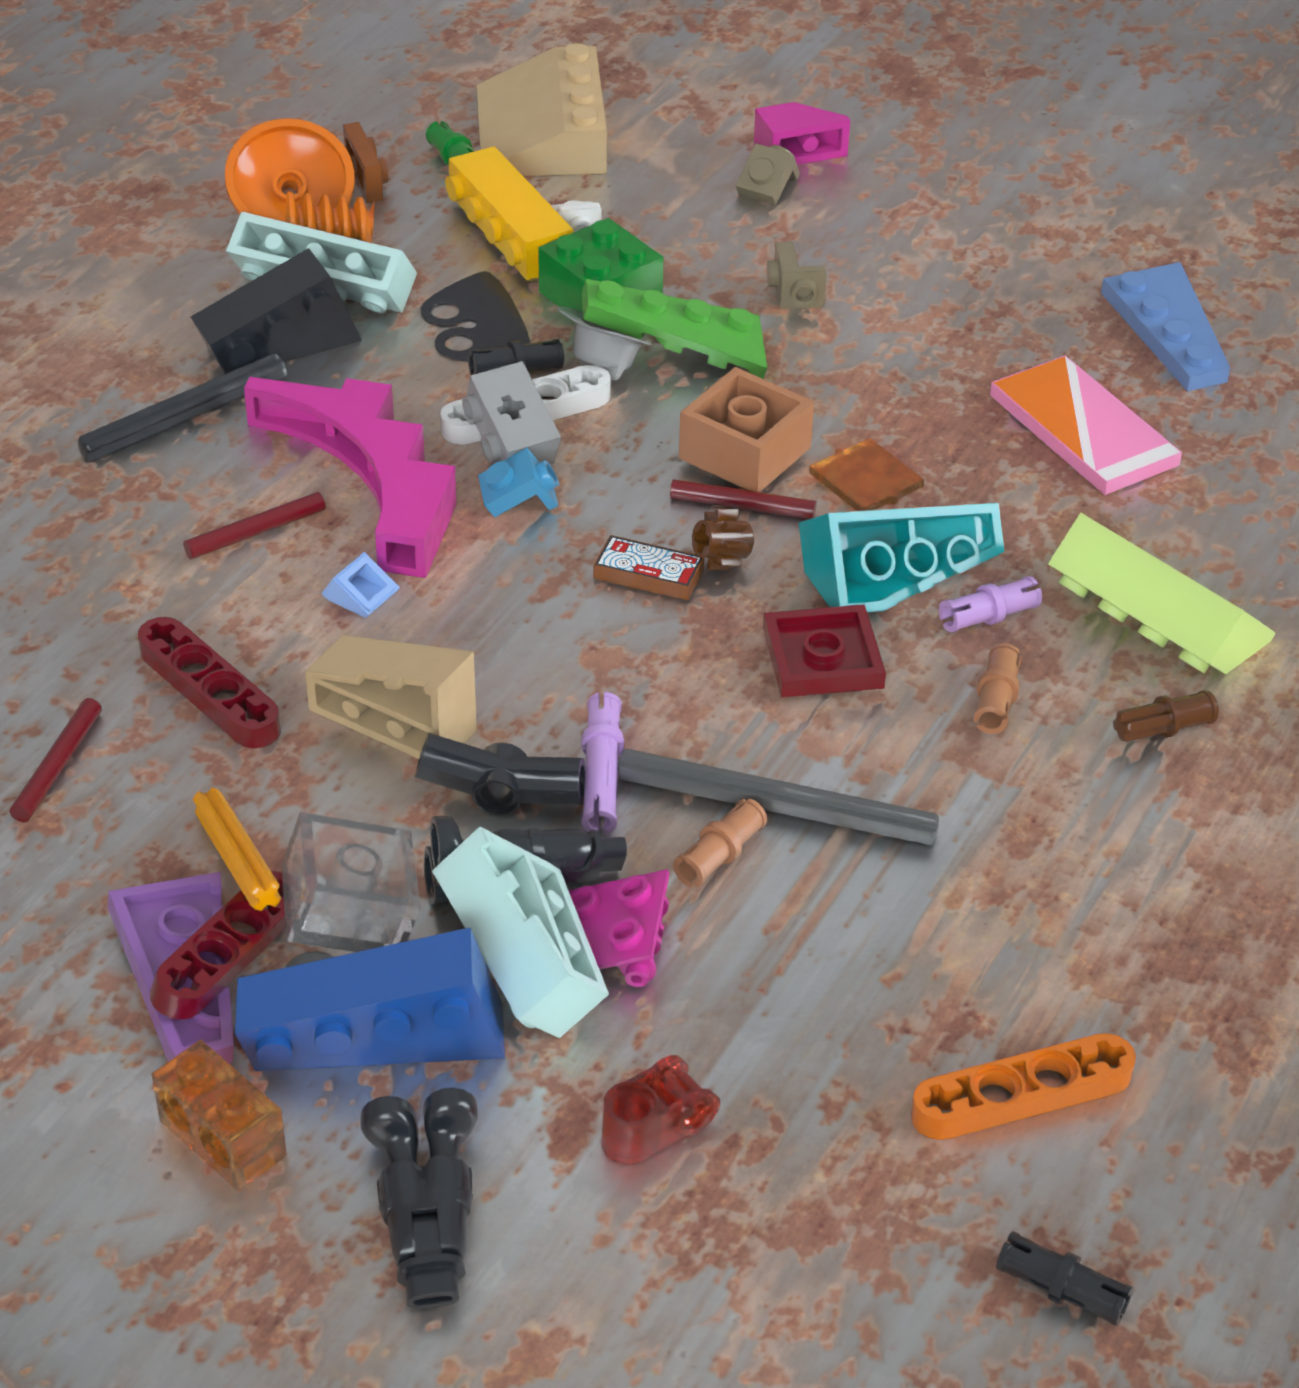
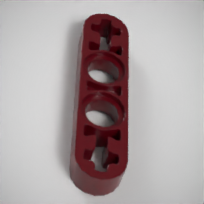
M156 617L141 625L138 630V640L141 657L144 662L233 740L244 747L263 748L271 745L278 739L281 734L279 709L276 703L183 623L175 618ZM171 643H172L173 651H171V649H170V645H169V644H171ZM189 664H202L206 666L197 672H183L180 670ZM225 690L237 693L234 697L219 700L211 697L214 693ZM246 711H247V717L250 719V720H248V721H246V715H245V712H246Z
M271 871L279 883L277 892L281 896V900L276 907L269 905L268 910L264 908L262 911L251 907L242 890H240L160 965L150 990V1001L153 1007L159 1013L171 1019L184 1020L198 1015L292 923L302 899V888L299 883L285 873ZM230 923H245L252 926L257 933H241L231 927ZM198 953H215L225 959L226 963L221 965L211 964L204 961ZM187 977L193 981L191 988L184 987L180 989L186 983Z

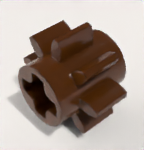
M716 508L715 512H705L704 520L698 521L694 526L692 547L698 557L708 558V570H730V567H741V559L747 558L752 552L754 546L753 529L748 522L738 521V509Z

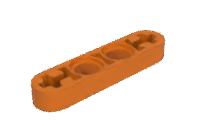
M1102 1033L931 1077L922 1081L915 1088L911 1109L912 1124L924 1136L936 1140H944L1111 1096L1124 1091L1130 1085L1136 1054L1132 1045L1124 1038L1114 1034ZM1045 1070L1057 1071L1068 1082L1059 1087L1046 1086L1036 1078V1074ZM987 1085H998L1007 1089L1012 1094V1097L1003 1102L990 1101L980 1093V1089ZM930 1104H938L939 1108H938L937 1106H931V1107H929V1105H930ZM941 1110H950V1112L942 1113Z

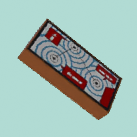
M610 535L593 564V578L689 601L704 571L705 558H700L696 554Z

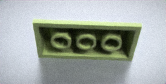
M1081 512L1048 565L1063 573L1058 583L1082 598H1085L1089 590L1103 598L1097 607L1124 623L1128 615H1131L1142 622L1137 632L1164 648L1169 640L1173 641L1183 648L1178 657L1204 674L1210 665L1224 674H1228L1271 642L1276 634L1244 610Z

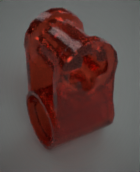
M670 1055L662 1058L651 1068L624 1082L615 1084L607 1090L603 1101L601 1148L611 1160L624 1165H635L644 1162L652 1155L677 1141L693 1136L705 1129L719 1111L720 1098L711 1089H702L688 1074V1064L679 1055Z

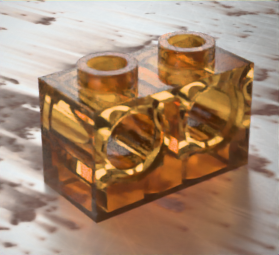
M201 1039L151 1073L159 1121L238 1192L287 1156L281 1108Z

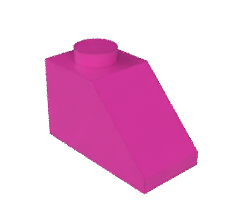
M796 102L755 108L754 145L757 143L767 147L772 145L784 147L794 155L797 165L848 156L850 119L848 116Z

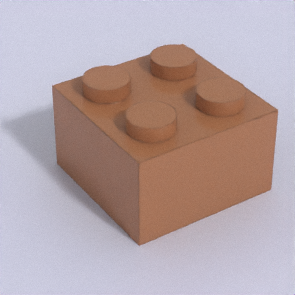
M734 367L680 412L679 459L743 489L761 492L811 448L814 401Z

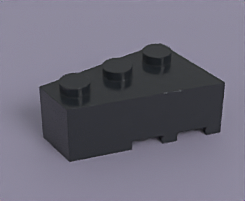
M309 248L190 316L208 350L225 374L273 353L278 354L286 362L362 341L330 275Z

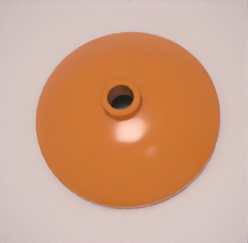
M274 119L251 128L234 144L225 165L226 191L232 206L239 215L242 211L285 222L286 194L283 193L285 189L291 188L297 191L294 194V198L298 205H300L305 192L310 193L314 206L318 205L322 194H328L331 207H335L340 195H345L349 206L354 191L355 176L353 163L344 145L330 131L315 123L301 119Z

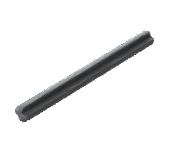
M624 749L618 761V776L625 781L737 804L743 798L746 801L750 798L758 802L766 811L931 845L935 842L939 829V816L932 812L632 749Z

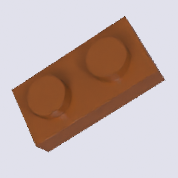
M359 122L343 124L344 147L351 157L355 181L366 203L383 201L382 184L388 183V172L384 158L377 157L373 137L366 136Z

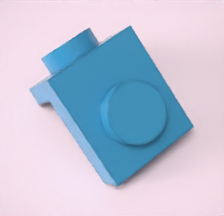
M528 447L504 461L493 464L488 470L478 475L484 506L494 517L499 516L534 495H537L549 510L559 506L554 489L559 486V481L553 468L546 460L539 462Z

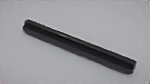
M270 354L81 435L77 440L79 451L88 462L97 461L244 397V386L249 377L278 381L285 379L287 376L286 363L278 354Z

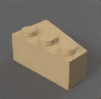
M342 635L305 671L310 711L415 758H420L428 733L465 744L477 731L474 651Z

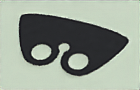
M486 271L473 274L447 286L428 298L420 307L421 315L432 324L455 325L470 319L477 323L472 328H450L437 335L435 348L440 354L449 358L468 362V352L472 349L481 350L505 347L508 341L519 340L522 344L531 343L524 322L509 293L496 277ZM440 303H451L459 308V313L452 318L442 319L433 316L431 309ZM462 334L471 337L473 345L466 350L456 351L447 348L445 340L452 335Z

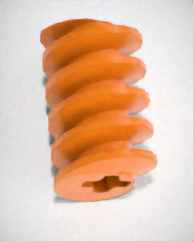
M287 191L285 222L372 243L374 201L370 210H367L363 197L358 196L353 208H349L345 195H340L335 207H331L328 194H322L318 205L314 206L310 193L305 192L300 205L295 202L293 192Z

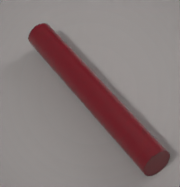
M676 479L672 480L670 488L671 499L802 519L814 518L816 513L817 501Z
M319 492L307 495L183 541L184 550L189 559L200 557L321 512L326 508L325 501Z
M85 698L9 809L10 815L15 820L23 823L30 820L101 713L102 707L98 701L92 698Z

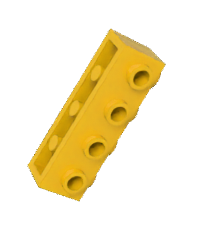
M495 146L449 158V176L445 179L449 198L453 202L456 201L466 212L470 222H475L485 233L489 243L495 244L504 254L509 265L514 266L526 280L539 278L538 247L557 240L563 235L573 233V228Z

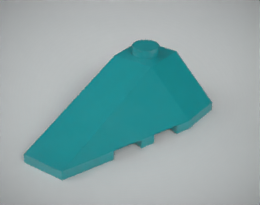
M999 503L827 513L798 523L804 573L828 606L839 607L865 604L867 613L885 611L915 594L934 587L935 584L949 577L960 574L1005 552Z

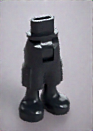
M434 816L431 819L430 825L431 846H426L424 850L425 887L430 903H450L432 870L464 840L453 818L449 816ZM529 828L500 829L492 832L560 869L567 887L578 882L588 883L595 881L599 878L601 872L621 871L627 856L625 837L602 838L599 830H590L587 833L580 829L540 830Z
M443 1088L434 1091L426 1098L423 1106L425 1134L429 1144L430 1159L423 1167L418 1166L417 1161L419 1146L418 1118L409 1102L395 1096L379 1097L368 1102L362 1108L360 1115L362 1133L388 1159L389 1165L386 1169L382 1170L379 1180H377L378 1208L383 1221L388 1226L392 1254L397 1266L398 1283L406 1287L407 1305L412 1309H427L456 1303L459 1300L458 1280L462 1279L466 1274L464 1257L467 1244V1217L470 1214L473 1199L472 1169L462 1159H458L461 1144L468 1138L477 1123L478 1109L475 1097L463 1089Z

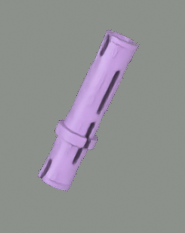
M604 692L603 709H599V693L593 694L588 699V727L584 730L581 739L582 751L586 755L584 806L581 825L588 832L590 830L600 831V818L604 816L605 834L612 832L617 826L618 756L624 750L623 733L619 730L622 702L618 696L609 692Z

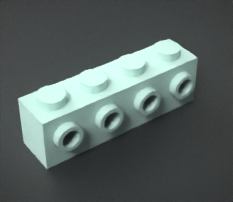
M241 211L226 252L241 269L240 273L245 278L253 281L309 248L330 275L343 303H345L346 299L360 302L366 309L377 313H385L386 309L400 313L403 312L417 272L402 250Z

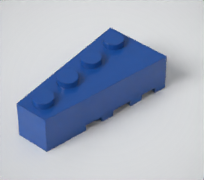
M471 928L237 978L235 1035L255 1071L505 1058L503 1004Z

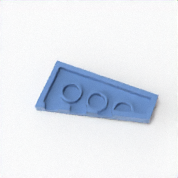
M1181 262L1140 271H1128L1121 275L1103 278L1101 294L1187 392L1228 382L1230 365Z

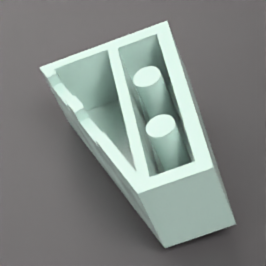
M478 827L432 870L464 927L471 928L485 963L508 1000L514 1016L524 1026L528 1028L536 1027L560 1038L609 995L560 869L490 831Z

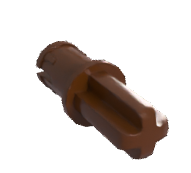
M1206 690L1174 699L1163 695L1156 697L1152 704L1118 711L1116 719L1113 720V728L1117 731L1119 739L1125 742L1158 734L1166 738L1173 737L1180 729L1214 723L1218 718L1219 708L1215 696Z

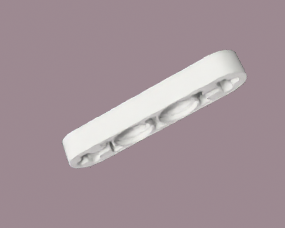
M584 365L532 379L541 398H557L543 400L552 420L605 405L610 399L611 376L607 370L599 366ZM462 399L448 403L441 409V434L446 441L459 445L481 441V435L476 425L469 424L465 417Z

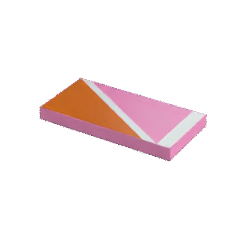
M1066 355L991 383L990 396L1104 495L1180 466L1182 456L1180 450Z

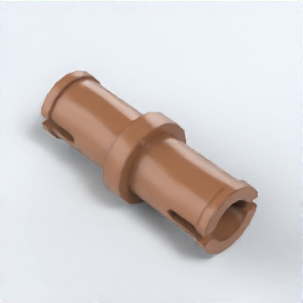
M1001 643L993 646L989 653L987 670L979 677L977 694L980 699L973 720L974 722L978 721L976 727L984 733L998 734L1005 730L1009 720L1010 706L1018 698L1020 684L1017 675L1023 658L1022 655L1018 656L1020 650L1011 644Z
M743 798L720 821L709 822L700 831L699 840L674 860L673 869L678 879L688 887L695 885L697 888L721 864L732 863L741 854L742 845L767 824V815L763 807L753 799L749 798L746 801Z

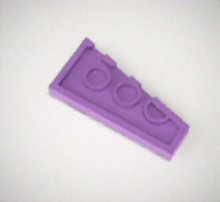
M221 872L108 891L107 908L173 1075L228 1064L233 1061L234 1039L230 989L228 986L198 1015L190 1019L179 1020L164 1016L153 1007L150 1001V990L160 965L223 907L221 900ZM198 953L204 961L211 964L221 965L226 963L225 959L215 953ZM187 977L186 983L180 989L184 987L191 988L193 981Z

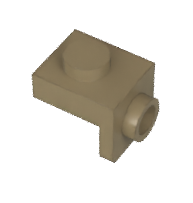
M755 143L736 182L735 187L738 194L776 205L787 181H797L800 175L794 155L786 148L778 145L767 147Z
M775 242L774 260L767 261L768 287H775L780 309L823 307L827 275L825 267L799 266L793 242Z

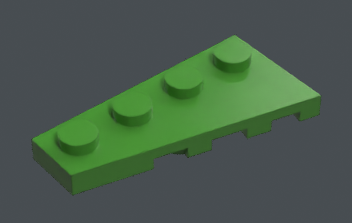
M586 279L581 293L583 320L637 339H641L646 333L654 336L659 343L664 345L663 348L681 354L682 349L686 347L709 355L708 364L725 369L727 363H731L748 369V373L764 379L768 367L759 315L752 314L742 308L728 309L709 305L699 299L686 300L671 297L656 290L643 291L624 287L613 281L606 280L600 282Z

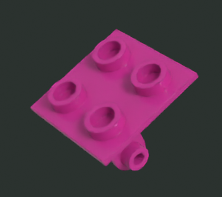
M668 869L569 890L599 969L618 966L625 976V981L633 987L645 986L656 974L657 967L654 962V955L661 948V938L664 933L662 918L669 908V901L665 896L670 875Z

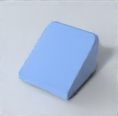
M363 552L337 574L321 594L327 600L367 618L396 593L400 587Z

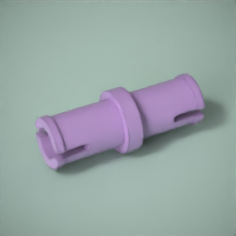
M1032 576L1000 586L989 583L978 587L976 593L942 601L939 605L940 620L953 617V621L943 624V627L951 633L982 622L993 625L1002 622L1006 615L1039 607L1042 603L1041 588L1027 592V588L1038 584L1037 580Z

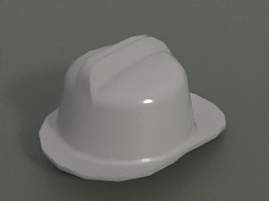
M564 306L557 307L559 312L575 321L573 351L581 366L595 365L602 367L609 372L611 381L618 380L623 371H628L631 368L642 344L650 346L652 344L583 320V313Z

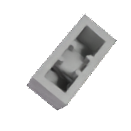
M523 361L471 375L467 394L462 399V406L467 421L471 425L475 424L481 435V446L489 463L504 461L528 447L539 462L546 460L550 465L554 464L561 436Z

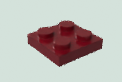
M865 604L764 613L763 631L781 698L885 689L886 671Z

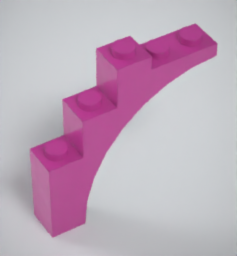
M249 377L244 386L248 426L284 433L309 442L344 462L362 478L376 498L381 512L375 530L377 565L384 572L426 578L457 505L455 466L425 462L423 424L394 421L392 384L346 378L342 388L336 389Z

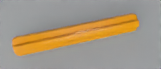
M213 787L206 793L198 791L192 799L197 806L194 812L251 907L262 911L267 905L276 907L281 900V896L277 892L279 883L223 794Z

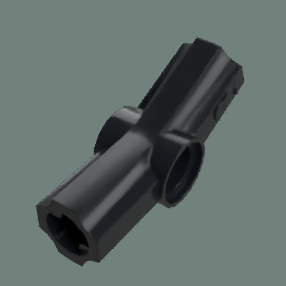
M428 733L414 777L470 794L475 806L489 815L506 816L516 812L521 803L583 805L586 767L584 758L527 757L526 753L519 747L502 742L491 744L483 750Z

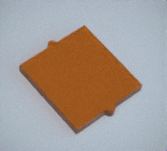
M871 438L844 450L836 449L834 455L809 467V474L856 511L877 510L889 503L897 504L900 498L924 487V479Z

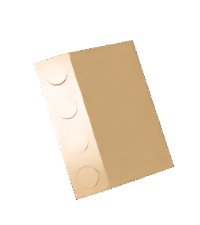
M573 43L566 47H555L476 85L480 150L495 146L522 176L607 174V127L596 46Z

